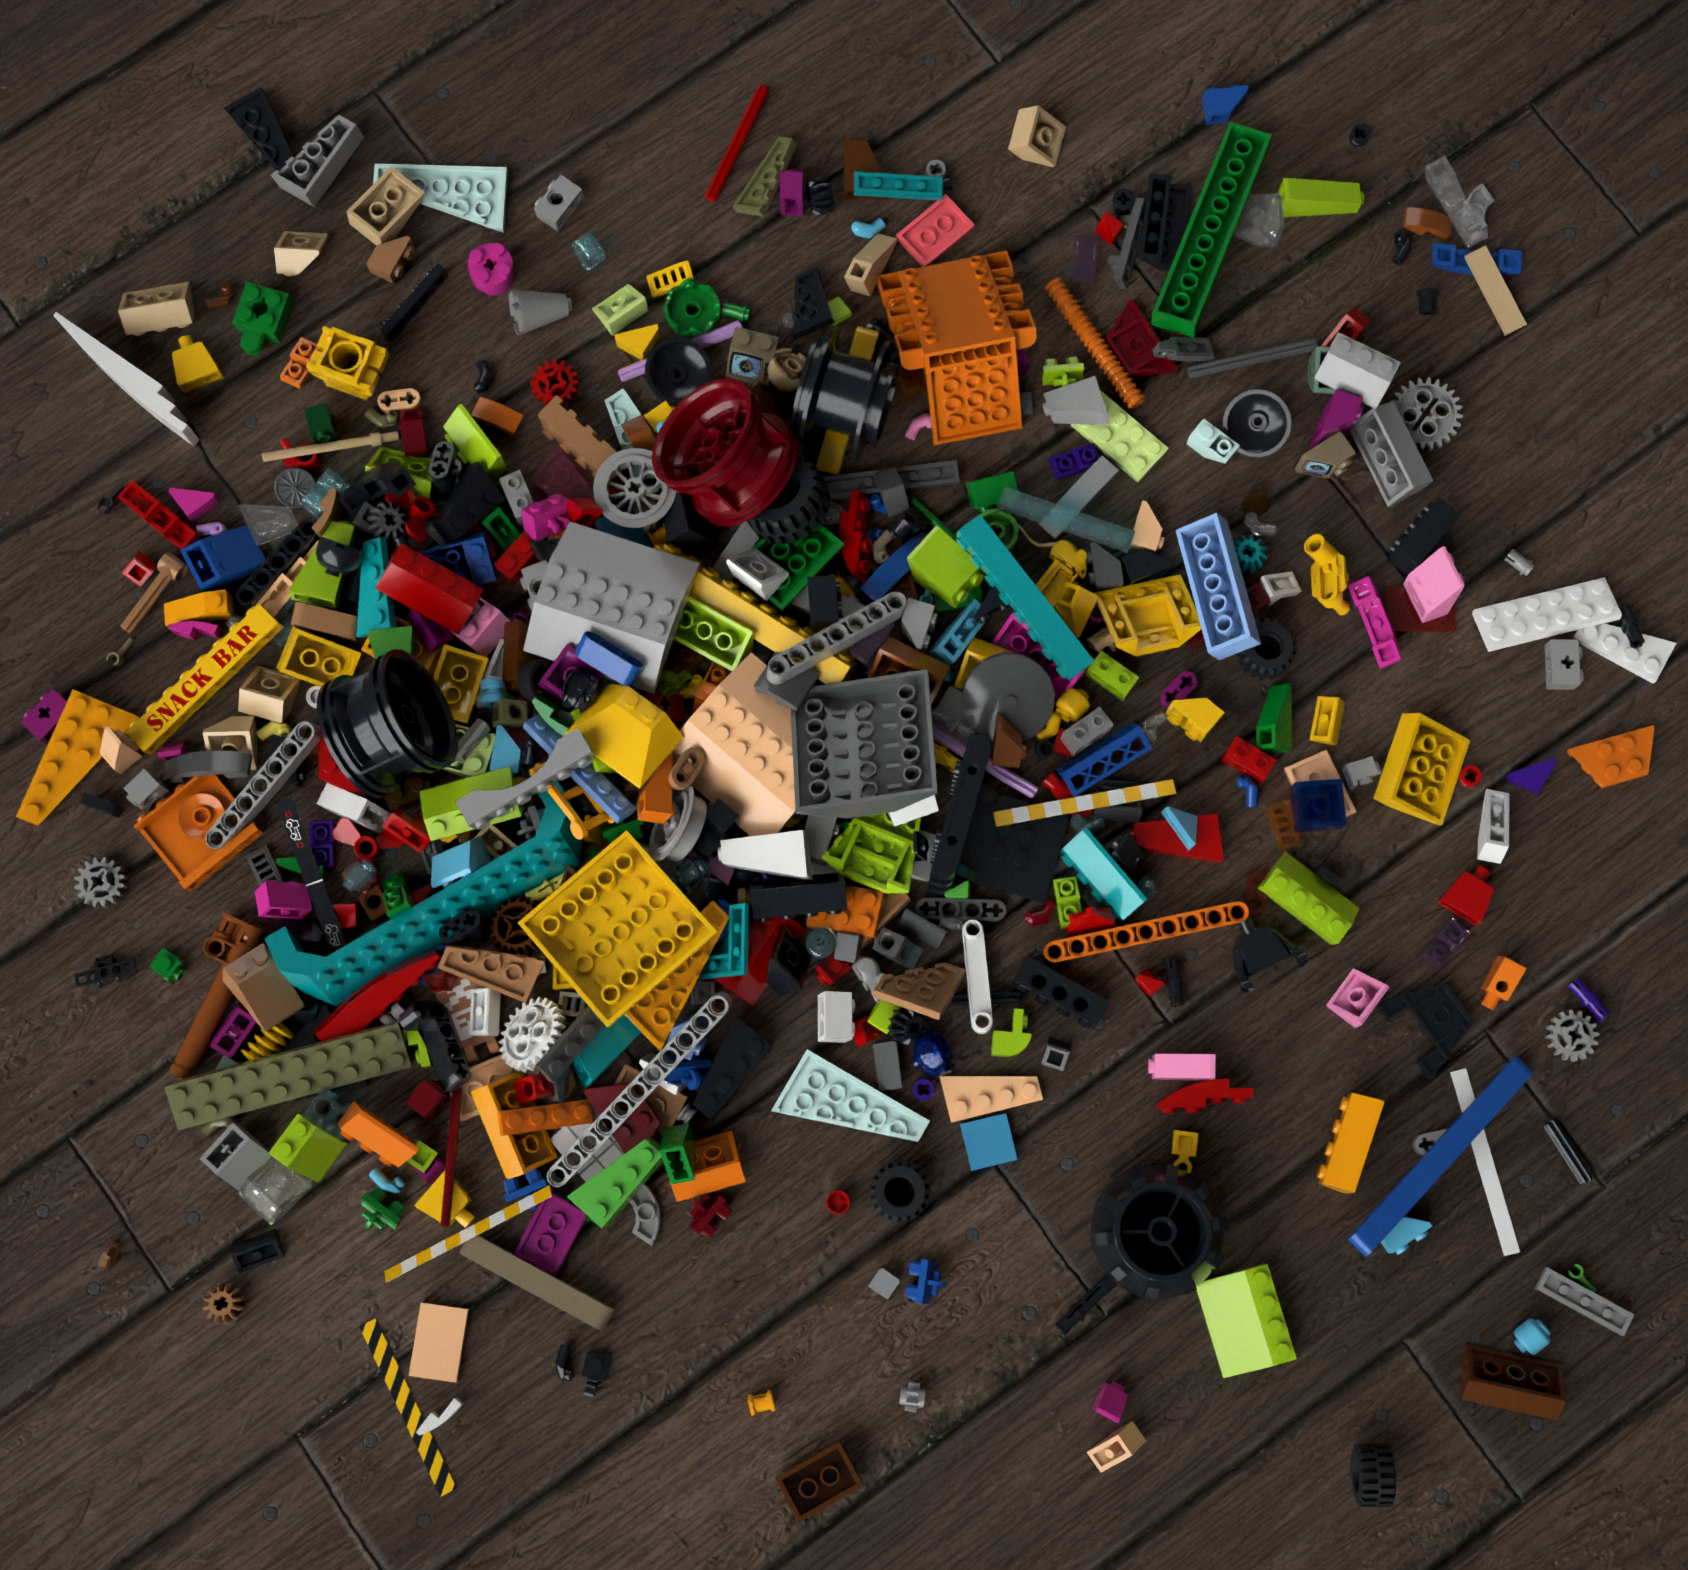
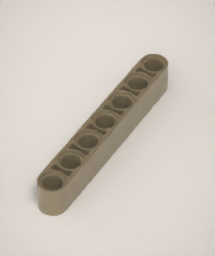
M477 1235L464 1242L459 1251L464 1257L600 1331H604L615 1311L609 1305L536 1267L481 1235Z

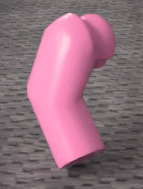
M924 413L912 419L905 434L908 439L915 440L922 427L931 428L930 413Z

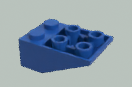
M248 525L200 539L180 550L199 588L203 592L217 591L254 572L266 560Z
M485 531L463 536L418 552L476 585L496 581L497 572L493 566L494 561Z

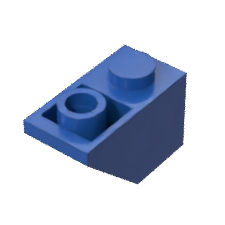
M1234 84L1228 88L1212 87L1205 90L1202 97V107L1206 125L1228 122L1246 99L1249 90L1248 85Z

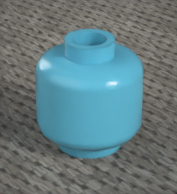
M1529 1318L1514 1330V1335L1517 1338L1514 1343L1522 1353L1528 1351L1530 1354L1535 1355L1551 1341L1549 1337L1551 1332L1540 1319Z

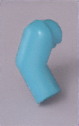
M878 218L872 224L855 221L851 229L855 235L870 239L884 229L886 225L882 219Z
M379 1168L373 1169L369 1174L371 1179L382 1190L396 1194L401 1192V1189L405 1186V1182L401 1178L395 1177L391 1181Z

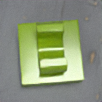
M417 1139L414 1143L420 1149L407 1162L425 1173L438 1153Z

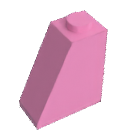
M1154 1054L1152 1059L1148 1060V1073L1152 1074V1079L1213 1080L1215 1079L1216 1054Z

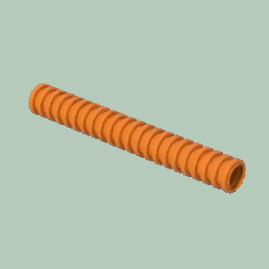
M1055 278L1046 285L1045 291L1049 292V297L1053 298L1052 301L1054 303H1057L1056 307L1061 309V314H1065L1064 318L1069 320L1068 324L1073 325L1072 329L1077 331L1076 335L1080 336V341L1085 342L1084 346L1088 347V352L1092 353V358H1096L1095 362L1100 364L1099 368L1104 370V375H1108L1107 379L1112 381L1111 385L1113 387L1116 386V392H1120L1119 396L1124 398L1123 402L1128 404V409H1133L1144 401L1145 396L1140 394V389H1136L1137 385L1132 383L1133 379L1129 378V373L1124 372L1125 368L1121 367V362L1117 361V356L1113 355L1112 350H1109L1110 346L1105 344V339H1101L1102 335L1097 333L1098 329L1096 327L1093 328L1094 324L1089 322L1090 318L1085 316L1086 312L1081 311L1082 307L1077 305L1078 301L1074 300V295L1070 294L1069 289H1066L1067 285L1062 283V278Z

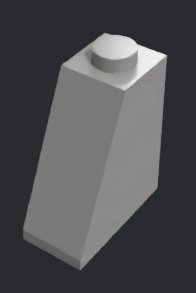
M1095 376L1043 393L1046 402L1042 403L1045 415L1051 416L1053 424H1110Z

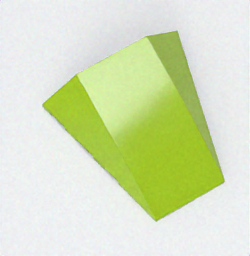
M888 813L856 817L849 823V827L843 834L839 835L834 841L833 846L822 855V859L842 876L886 894L909 893L915 859L913 831L919 832L921 817L897 826L893 825Z

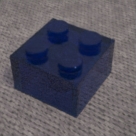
M1342 779L1295 782L1290 786L1295 833L1338 830L1347 825Z

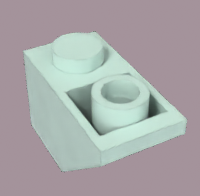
M1204 418L1190 434L1186 443L1203 457L1224 464L1227 463L1240 446Z

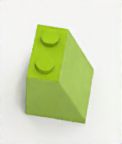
M937 525L907 557L914 582L953 608L963 603L972 589L981 584L984 577L981 567L978 569L970 559L972 556L966 550L961 549L958 543Z
M297 1114L272 1147L269 1154L286 1167L319 1183L348 1143L311 1116Z

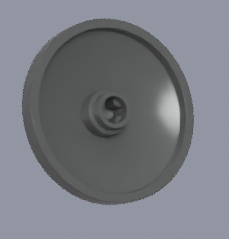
M1004 652L985 658L968 674L962 689V707L968 723L975 732L992 742L997 715H1002L1022 735V741H1025L1036 735L1046 725L1054 708L1055 694L1049 675L1037 661L1020 653Z

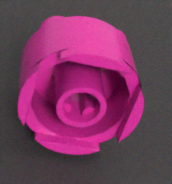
M499 243L483 244L470 252L468 269L474 286L479 291L488 295H500L506 292L515 279V268L510 253L503 245Z

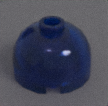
M936 1028L924 1032L917 1038L913 1047L914 1056L911 1057L915 1068L921 1069L923 1073L930 1077L943 1076L955 1070V1064L950 1065L949 1059L953 1058L951 1050L943 1035H936Z

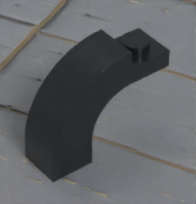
M389 462L376 466L353 480L354 484L339 494L337 498L349 514L353 516L359 512L364 502L370 503L376 498L390 493L399 498L415 486L416 483L400 463Z

